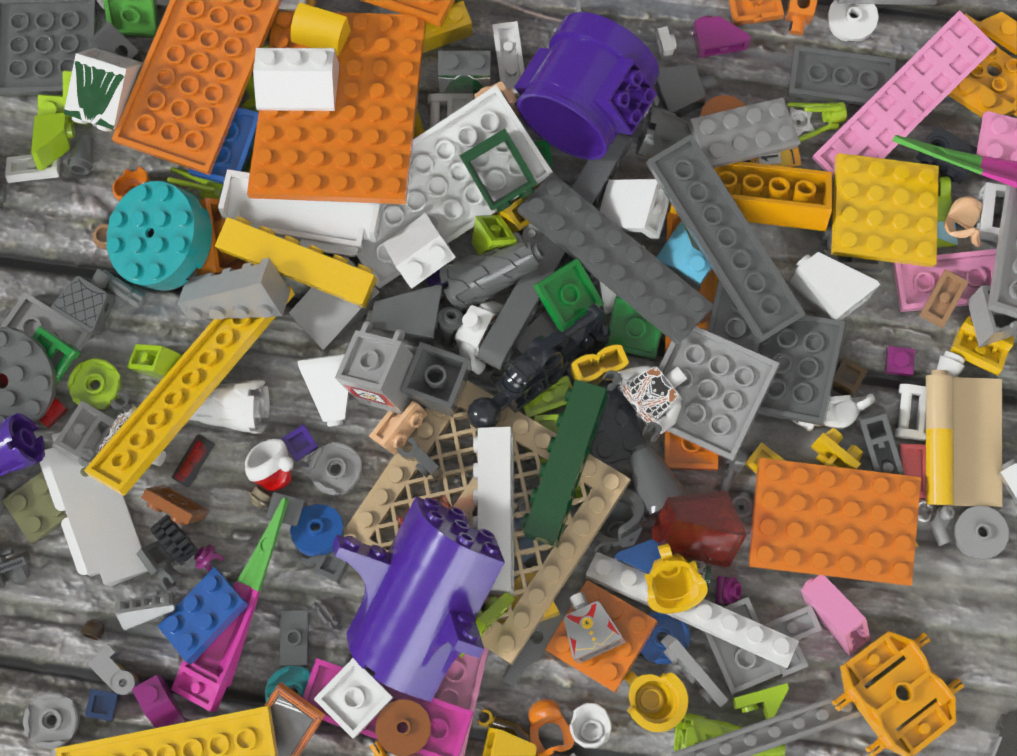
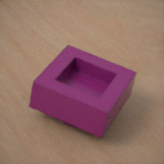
M888 346L886 348L884 374L911 377L914 369L915 349Z

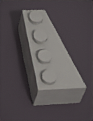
M265 258L257 265L250 262L243 264L241 269H223L222 273L218 275L211 272L188 278L189 282L184 284L177 304L188 320L269 318L283 316L290 290L271 259Z

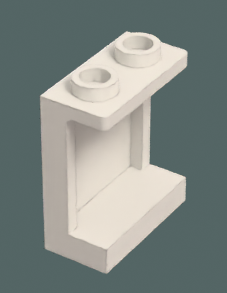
M656 179L608 180L600 212L624 232H642L651 239H659L669 199Z

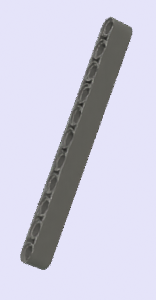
M618 133L613 143L609 145V149L604 157L587 161L572 187L575 192L595 208L606 191L608 180H612L626 156L633 136ZM546 236L543 237L540 243L545 257L542 258V263L537 269L520 277L478 351V360L499 370H503L542 303L533 285L561 268L568 257L565 251Z

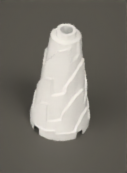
M263 380L219 384L189 420L227 427L242 432H250L252 434H261L267 424H261V419L269 418L270 398L268 386H262L266 383Z

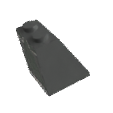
M439 50L438 81L440 93H473V99H475L474 94L486 86H491L492 51Z

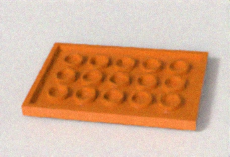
M758 458L748 567L912 586L921 477Z

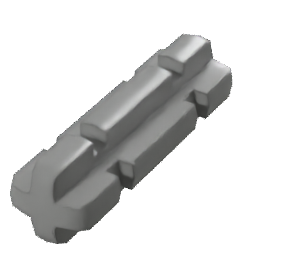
M103 270L112 276L106 288L108 287L110 291L125 301L128 300L136 308L142 305L145 300L143 294L137 290L134 291L131 286L114 277L108 271Z

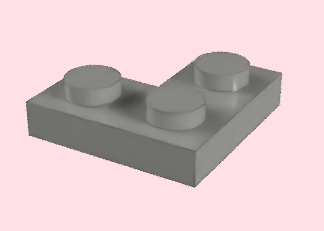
M811 605L763 624L796 640L822 630ZM799 643L788 668L779 665L782 677L808 667Z

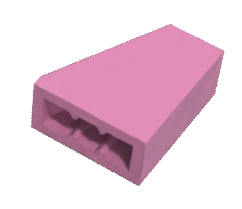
M819 575L816 578L813 577L804 584L801 592L805 603L808 606H812L818 619L850 657L871 640L866 618L824 575Z

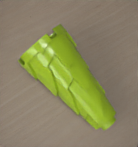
M686 713L683 718L684 722L681 721L675 727L674 751L743 728L744 726H737L725 721L706 719V716ZM783 744L752 756H784L786 745Z

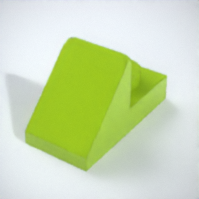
M785 683L732 698L734 710L741 708L742 713L759 709L757 703H761L765 720L776 715L789 687Z

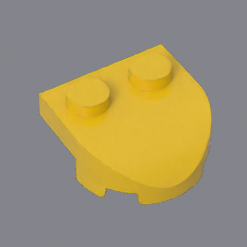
M970 315L956 333L950 352L998 376L1003 369L1008 352L1014 344V336L979 348Z

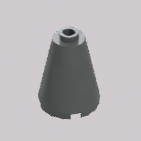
M641 444L631 450L632 454L628 459L635 492L644 503V512L641 518L643 522L650 521L648 518L650 515L655 514L656 519L682 508L684 506L683 500L691 502L692 498L653 446L647 447L646 444Z

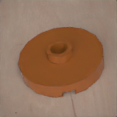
M398 699L388 703L380 711L376 720L375 733L379 743L387 752L396 756H410L418 753L427 744L431 736L432 723L428 712L420 704L412 700ZM402 722L408 725V730L405 733H401L398 730V726Z

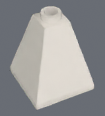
M345 354L298 361L299 369L323 422H327V426L343 425V420L347 416L350 393L335 379Z

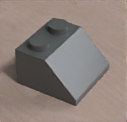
M420 342L400 391L429 409L453 417L472 370L471 360Z

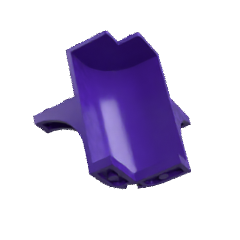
M417 496L388 552L378 545L369 546L361 543L353 536L344 537L336 535L332 543L335 557L350 564L360 574L365 583L362 603L346 633L351 655L362 669L369 667L374 671L375 675L373 678L384 685L431 702L448 669L461 653L480 658L484 651L475 618L505 563L495 535L486 529L477 530L470 527L465 513L459 508H447L441 506L432 498L422 499Z

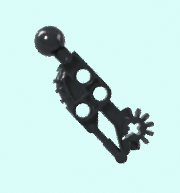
M594 303L589 306L586 314L576 320L565 331L556 330L546 338L538 336L532 340L525 353L519 355L509 365L510 367L503 373L504 377L496 383L498 394L492 399L480 397L473 400L469 405L467 419L471 426L477 430L478 428L495 427L500 421L501 411L506 407H509L516 413L557 383L564 374L565 364L573 357L580 358L589 354L597 355L610 341L611 332L603 320L605 311Z

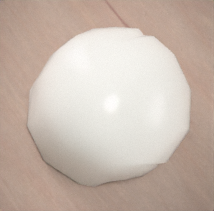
M585 703L573 711L570 732L576 743L584 748L596 749L608 741L612 731V722L605 708L597 703Z

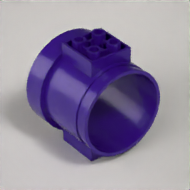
M587 12L571 13L563 19L552 36L549 48L538 49L514 86L520 95L517 101V108L525 123L550 145L578 158L588 160L600 159L605 156L609 145L613 143L618 133L632 135L657 95L653 87L659 78V66L649 48L623 26L600 15Z

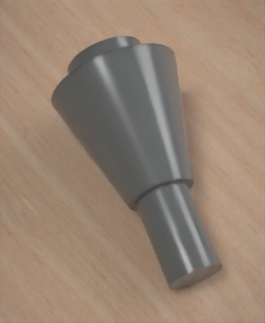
M453 307L443 308L438 313V322L442 334L441 344L445 347L449 346L452 337L463 324L462 312Z

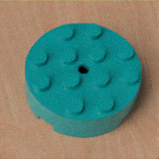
M150 181L134 187L123 196L109 218L106 247L113 267L127 281L151 289L166 291L183 286L189 282L186 278L196 268H202L210 251L212 224L208 210L202 207L196 195L167 182Z

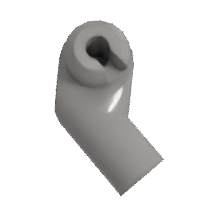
M948 505L937 508L930 520V528L938 546L951 542L946 527L950 519L954 518L955 512Z

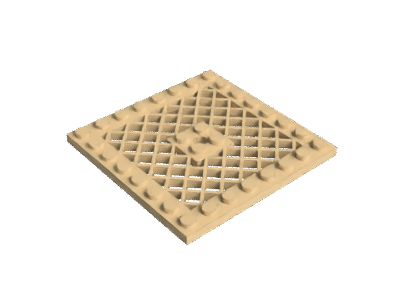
M467 380L453 417L426 408L427 415L424 417L421 425L410 435V438L414 439L419 448L428 456L436 445L438 455L431 456L430 458L434 462L439 461L443 474L437 480L443 479L445 491L431 494L429 482L437 480L431 475L427 478L423 476L413 479L418 472L415 467L418 464L417 461L414 459L406 460L397 452L343 530L344 537L353 536L361 543L369 546L378 545L385 550L390 548L393 541L383 543L381 531L394 528L395 535L397 534L404 519L398 520L396 508L411 507L415 499L412 495L411 486L424 484L426 495L420 496V498L436 500L446 497L448 508L456 507L462 510L467 517L470 527L473 528L474 511L478 508L473 503V490L478 489V479L472 477L468 484L466 474L473 472V466L464 467L462 456L473 454L474 448L461 449L459 438L472 435L474 439V437H477L478 430L471 426V429L457 432L455 421L467 418L468 407L473 400L480 397L492 399L494 396ZM506 407L501 411L500 421L495 427H511L514 433V463L517 462L519 474L514 475V481L520 480L523 492L514 494V500L524 498L527 509L516 512L519 506L514 503V519L523 518L525 513L530 514L531 511L529 497H531L533 490L527 491L525 479L539 476L541 468L539 456L548 461L550 455L547 452L551 437H556L557 434L521 412L517 411L514 413L509 407ZM451 423L453 433L443 435ZM454 439L456 451L443 453L441 442ZM407 440L401 449L404 452H410L412 445ZM517 443L531 452L519 454ZM589 454L579 482L583 497L574 499L572 506L579 504L581 506L573 518L570 510L565 524L566 529L561 536L558 548L547 544L539 546L538 542L533 540L534 547L520 550L518 538L525 536L524 530L516 532L514 523V558L517 557L519 570L514 571V577L521 576L523 589L516 590L514 594L510 595L512 597L522 595L514 609H512L511 604L508 607V612L498 619L507 618L503 625L496 621L481 637L485 648L513 665L631 482L630 478ZM458 457L460 469L446 472L444 460ZM535 458L537 470L523 473L521 461ZM461 475L463 487L450 489L448 478ZM585 485L591 488L588 495L586 494ZM406 490L408 499L398 501ZM461 494L453 506L451 496ZM391 512L393 522L383 524ZM375 535L377 537L378 544L372 541ZM551 550L544 563H542L540 552ZM536 553L538 566L524 569L522 556ZM537 572L529 586H527L525 575ZM498 594L494 596H496L499 599L503 594ZM487 595L483 604L488 603L494 596Z

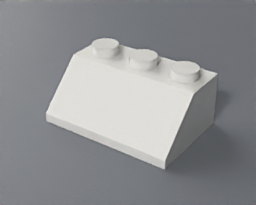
M256 48L253 74L257 110L335 111L339 62L334 48Z

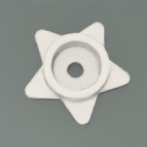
M791 107L790 117L798 137L802 132L814 131L810 123L812 112L796 110L794 107Z

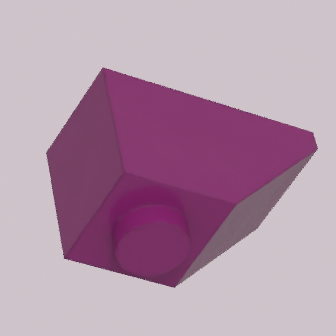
M706 15L694 21L692 33L698 58L748 50L751 41L750 35L724 18Z
M155 675L132 689L144 714L155 728L187 722L163 676Z

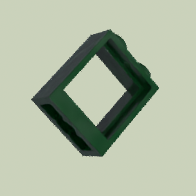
M505 128L459 155L491 211L497 209L498 212H501L512 205L510 200L519 195L523 199L535 192L533 186L537 182ZM505 142L527 182L498 200L493 201L471 161Z

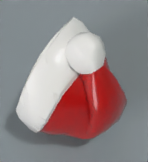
M269 439L251 449L245 460V472L250 481L259 484L267 490L277 491L287 487L291 482V469L293 468L294 461L288 456L287 447L282 440Z

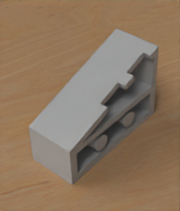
M984 285L967 301L979 348L1017 335V318L987 309L991 286Z

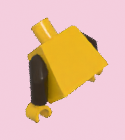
M487 709L481 710L482 713L489 714L490 717L486 723L477 720L482 727H488L482 756H535L537 746L530 743V736L517 722L501 716L494 717Z

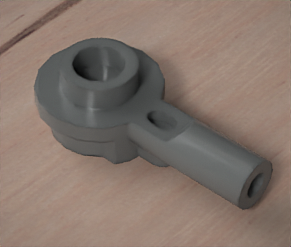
M742 446L734 462L725 458L728 469L725 477L722 479L718 491L719 495L728 497L733 480L737 478L745 465L747 450L742 449Z

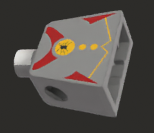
M584 592L577 593L569 598L574 612L565 615L563 618L572 656L578 664L626 643L624 637L599 601L589 604Z

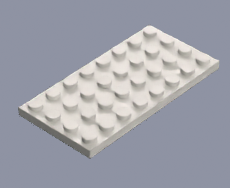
M497 85L413 140L406 204L382 203L377 241H363L362 252L358 251L357 254L361 263L373 270L372 274L378 279L376 282L378 288L401 275L383 243L424 213L428 215L448 244L474 227L475 216L492 215L497 211V209L490 210L459 157L462 153L505 128L537 184L553 173ZM505 142L471 161L493 201L498 200L527 182ZM519 195L516 196V197H514V198L511 199L510 201L512 202L513 200H515L516 198H518Z

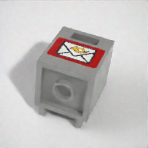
M365 321L360 331L355 330L335 379L360 404L402 415L410 405L412 398L403 394L400 390L414 358V355L402 342L405 337V331L397 329L393 339L370 334L373 329V323Z

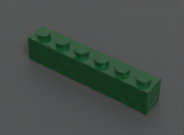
M576 379L573 387H568L565 395V402H567L565 411L559 413L556 427L559 428L556 437H551L547 450L550 453L548 461L542 463L539 471V477L542 478L538 488L534 487L531 494L530 503L533 505L530 514L525 513L522 520L521 529H524L523 533L526 538L558 548L608 399L606 388Z

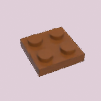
M165 484L146 488L141 497L148 502L147 506L157 512L164 511L170 514L172 521L183 526L204 520L209 512V509Z

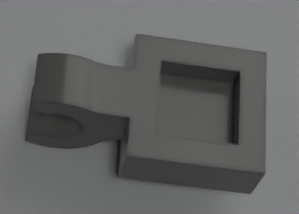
M409 437L407 440L412 445V450L404 452L399 447L397 449L398 453L406 460H416L418 464L415 467L425 478L431 475L437 480L443 474L442 470L419 448L416 441Z
M159 541L153 542L137 552L136 555L151 575L159 574V582L164 590L174 587V582L181 579L178 571L172 567L176 560L165 550Z

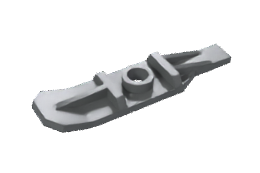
M563 589L560 590L554 599L560 615L541 621L534 632H540L542 640L534 642L531 635L513 665L507 671L503 681L514 687L526 667L539 661L562 622L563 617L571 607L569 598L572 595Z

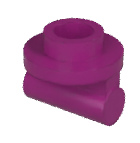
M717 576L715 604L726 605L737 602L742 596V586L737 578Z

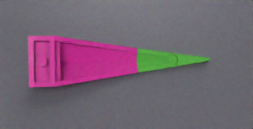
M895 135L892 139L893 142L1017 188V161L960 152L900 135Z
M284 497L281 500L260 542L234 585V588L249 605L192 665L185 662V660L182 662L171 688L175 693L210 712L218 711L227 686H231L289 498Z

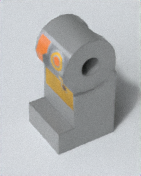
M107 644L88 665L115 693L120 695L133 694L132 689L139 685V678L135 673L126 671L115 659L120 652L113 645Z

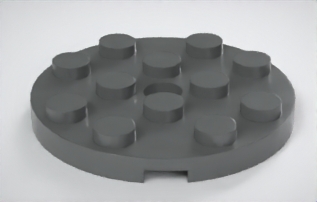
M0 327V373L5 374L9 380L7 387L1 388L0 386V423L7 417L20 413L30 418L36 424L48 412L54 400L57 386L55 367L51 364L46 353L47 350L36 338L22 330L10 327Z

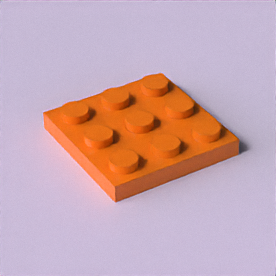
M586 580L580 592H584L589 604L596 601L602 604L626 643L578 664L572 656L563 618L545 650L616 693L658 621ZM572 606L569 608L566 615L571 612H574Z

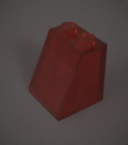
M727 491L667 497L652 528L654 541L658 543V546L668 543L672 555L679 554L687 559L703 561L721 567H730L747 536Z

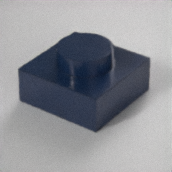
M91 689L85 716L114 721L120 694Z

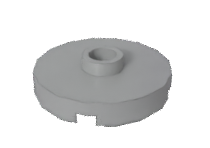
M333 442L318 448L312 456L309 465L310 477L314 485L323 493L332 496L345 495L354 490L361 480L363 473L362 460L356 450L348 444ZM334 466H341L340 473H332V468Z
M975 506L966 509L957 517L953 529V538L956 546L964 555L977 560H986L997 556L1005 549L1009 540V528L1005 519L998 511L988 506ZM979 528L985 529V537L979 535Z
M54 692L41 694L36 697L26 708L23 718L24 731L28 738L39 747L45 748L64 746L73 739L80 723L79 709L74 701L64 694ZM55 715L57 722L52 726L49 723V718Z

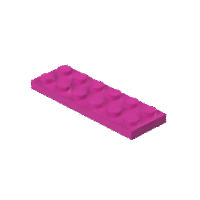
M316 658L303 698L326 714L323 721L340 726L314 698L344 667ZM379 682L394 697L389 703L398 699L412 700L420 704L428 712L432 723L431 736L427 744L418 752L419 754L425 756L460 755L474 713L473 711L435 698L429 702L399 692ZM378 715L362 730L361 734L378 739L375 733ZM405 722L400 723L398 726V730L401 733H405L408 730V725Z

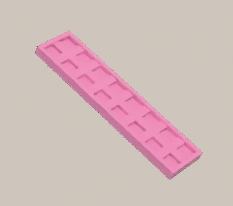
M959 10L812 158L825 171L832 172L833 179L835 156L838 153L884 159L898 145V143L892 141L895 135L906 137L997 46Z

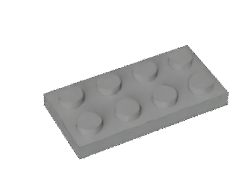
M783 97L692 118L687 123L691 134L713 168L794 149L801 144Z

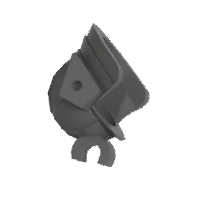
M625 489L589 545L594 552L600 549L606 554L610 549V545L614 547H628L635 544L642 530L639 522L644 512L643 500L636 492Z

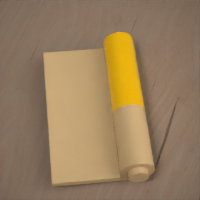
M931 370V375H926V505L1002 507V480L998 475L1002 471V379L953 377V375H948V370Z

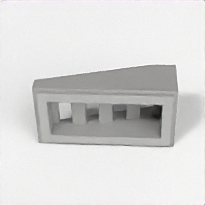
M172 592L115 602V614L123 630L130 629L175 610V600Z

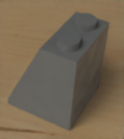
M435 285L375 301L373 310H368L366 321L373 323L371 333L393 339L396 330L401 329L405 331V337L402 341L404 345L418 347L419 343L422 342L436 347L440 328L438 313L443 309L444 305L442 286Z

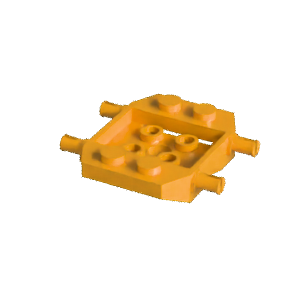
M1003 12L986 18L982 22H978L967 15V13L965 14L986 36L1017 56V21ZM997 46L948 96L981 118H983V113L987 111L1010 117L1013 114L1017 117V58L1011 57ZM987 67H996L999 71V76H991L987 72Z
M887 631L840 666L844 693L833 700L832 704L833 706L837 705L835 709L840 711L847 704L853 702L878 736L877 740L866 747V752H870L869 756H876L883 749H889L900 756H914L956 723V697L954 694L964 688L963 683L959 684L961 680L955 678L950 684L946 685L931 670L927 658L920 650L930 642L929 637L924 639L928 636L925 633H921V635L912 640ZM904 655L906 658L904 661L866 689L864 686L866 683ZM898 686H903L907 690L908 696L905 701L900 700L896 695ZM936 699L932 704H930L928 707H926L923 711H921L919 714H917L914 718H912L910 721H908L906 724H904L901 728H899L898 730H896V728H898L901 724H903V723H904L905 721H907L910 717H912L914 714H916L919 710H921L923 707H925L928 703H930L932 700Z

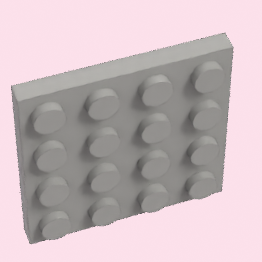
M696 326L679 346L671 341L658 368L666 376L678 366L687 378L675 388L682 398L680 402L681 410L675 425L666 431L734 462L780 363ZM637 412L636 417L642 419V417Z

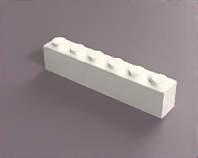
M511 427L478 428V437L473 439L474 453H478V463L473 464L474 479H478V489L473 490L474 506H478V516L473 517V528L477 530L486 529L495 535L505 561L488 595L504 594L505 592L514 594V433Z

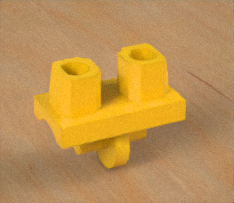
M832 428L827 433H822L811 445V448L818 453L816 459L825 466L857 469L861 464L859 460L863 451L856 445H851L846 451L841 448L838 443L842 440L843 436L835 428Z

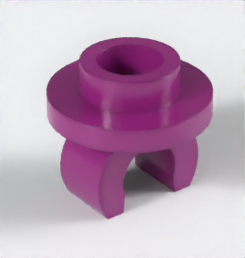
M211 544L199 548L194 556V560H196L195 567L198 569L204 567L208 572L213 569L210 566L212 559L217 558L222 562L225 559L219 553L214 552L215 547Z

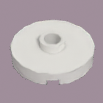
M834 0L828 11L827 23L832 34L845 42H861L869 38L874 32L879 18L878 11L874 4H837V0ZM849 14H856L857 18H852Z

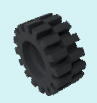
M167 514L150 528L159 543L181 566L198 552L190 538Z

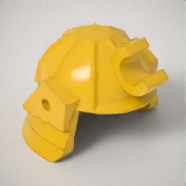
M668 543L658 546L661 558L655 560L650 573L644 575L648 587L647 601L650 608L664 614L679 613L693 608L705 598L708 591L707 583L702 578V575L699 574L696 562H689L679 554L672 555Z
M630 671L626 675L624 680L629 684L628 697L631 705L627 712L638 725L652 732H664L676 727L682 721L688 708V694L683 682L674 673H663L660 677L652 674L638 677L634 672Z

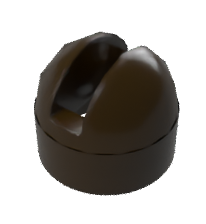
M90 619L83 625L80 634L87 638L101 641L104 634V625L98 619Z

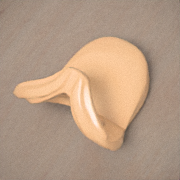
M965 196L957 199L952 204L944 221V228L949 235L957 238L970 236L971 243L976 247L982 245L979 238L980 231L974 227L982 213L980 200L974 196ZM953 223L961 225L965 230L955 231Z

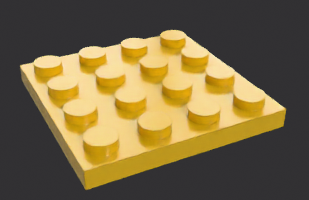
M838 153L835 156L831 255L934 267L937 264L939 166Z

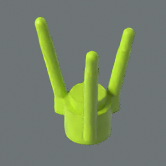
M789 102L787 104L788 107L805 108V112H821L823 122H828L826 126L799 136L800 142L826 131L839 129V123H844L847 119L846 106L843 102Z
M170 168L171 172L202 184L172 177L167 178L168 182L200 190V199L221 198L223 184L191 176L188 172L181 169Z

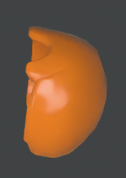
M138 166L136 171L125 169L123 175L118 177L112 185L114 197L120 201L134 187L150 182L151 179L148 172L141 166Z

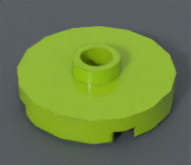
M92 358L76 365L70 373L68 380V390L73 401L79 405L82 400L97 410H105L111 406V400L116 401L119 397L117 393L121 392L122 389L121 375L116 367L108 361L99 358ZM95 382H100L98 389H92V385Z

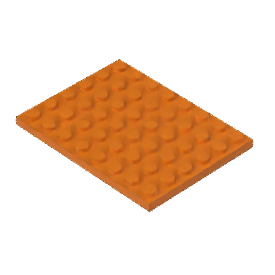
M277 11L271 26L268 48H310L291 41V25L295 11ZM333 12L346 16L351 29L340 55L337 56L339 75L335 111L259 110L247 195L249 198L406 204L426 29L425 19L411 14Z

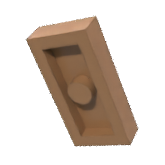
M945 269L918 316L943 328L969 282Z

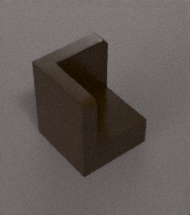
M844 357L836 370L832 390L843 396L850 395L852 398L868 369Z

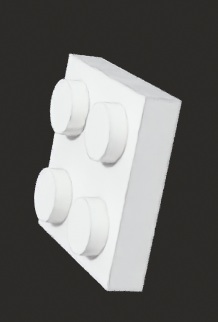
M352 658L314 700L355 739L394 697Z

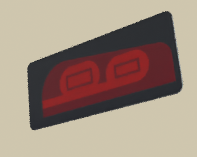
M199 434L196 435L173 473L172 479L186 487H190L215 443Z

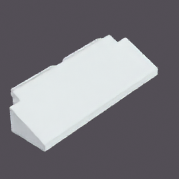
M227 169L218 206L222 218L226 219L229 217L235 220L236 216L250 221V226L260 229V226H264L275 231L274 236L284 239L285 235L300 241V246L305 248L313 245L324 250V253L354 257L358 254V251L362 252L363 241H377L382 203L249 198L247 189L250 173Z
M99 425L85 447L94 448L102 435ZM60 433L52 434L54 442ZM55 448L44 450L45 457L40 462L55 508L59 511H66L67 517L62 520L61 526L78 573L81 575L88 574L91 577L100 574L104 585L112 587L149 572L136 555L143 547L125 497L90 476H82L80 470L84 466H81L75 459Z

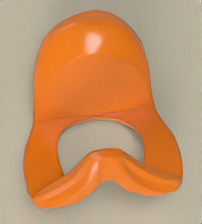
M542 699L531 706L529 710L530 743L537 746L535 755L549 756L555 751L562 752L571 749L574 745V739L570 732V725L562 716L559 704L554 700ZM546 723L557 724L562 730L564 745L554 746L545 750L538 736L539 728Z

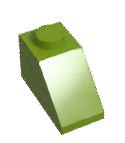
M64 113L37 115L34 117L31 154L38 170H44L71 149V138H75V129L73 123H69Z
M501 215L475 216L472 245L479 255L497 248L500 250L516 244V237Z
M135 344L127 369L162 380L182 355L164 346Z

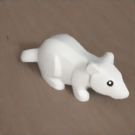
M870 394L851 398L850 395L831 397L824 426L835 429H843L850 426L862 410L875 402L874 395ZM791 420L795 424L806 428L807 431H812L814 426H821Z

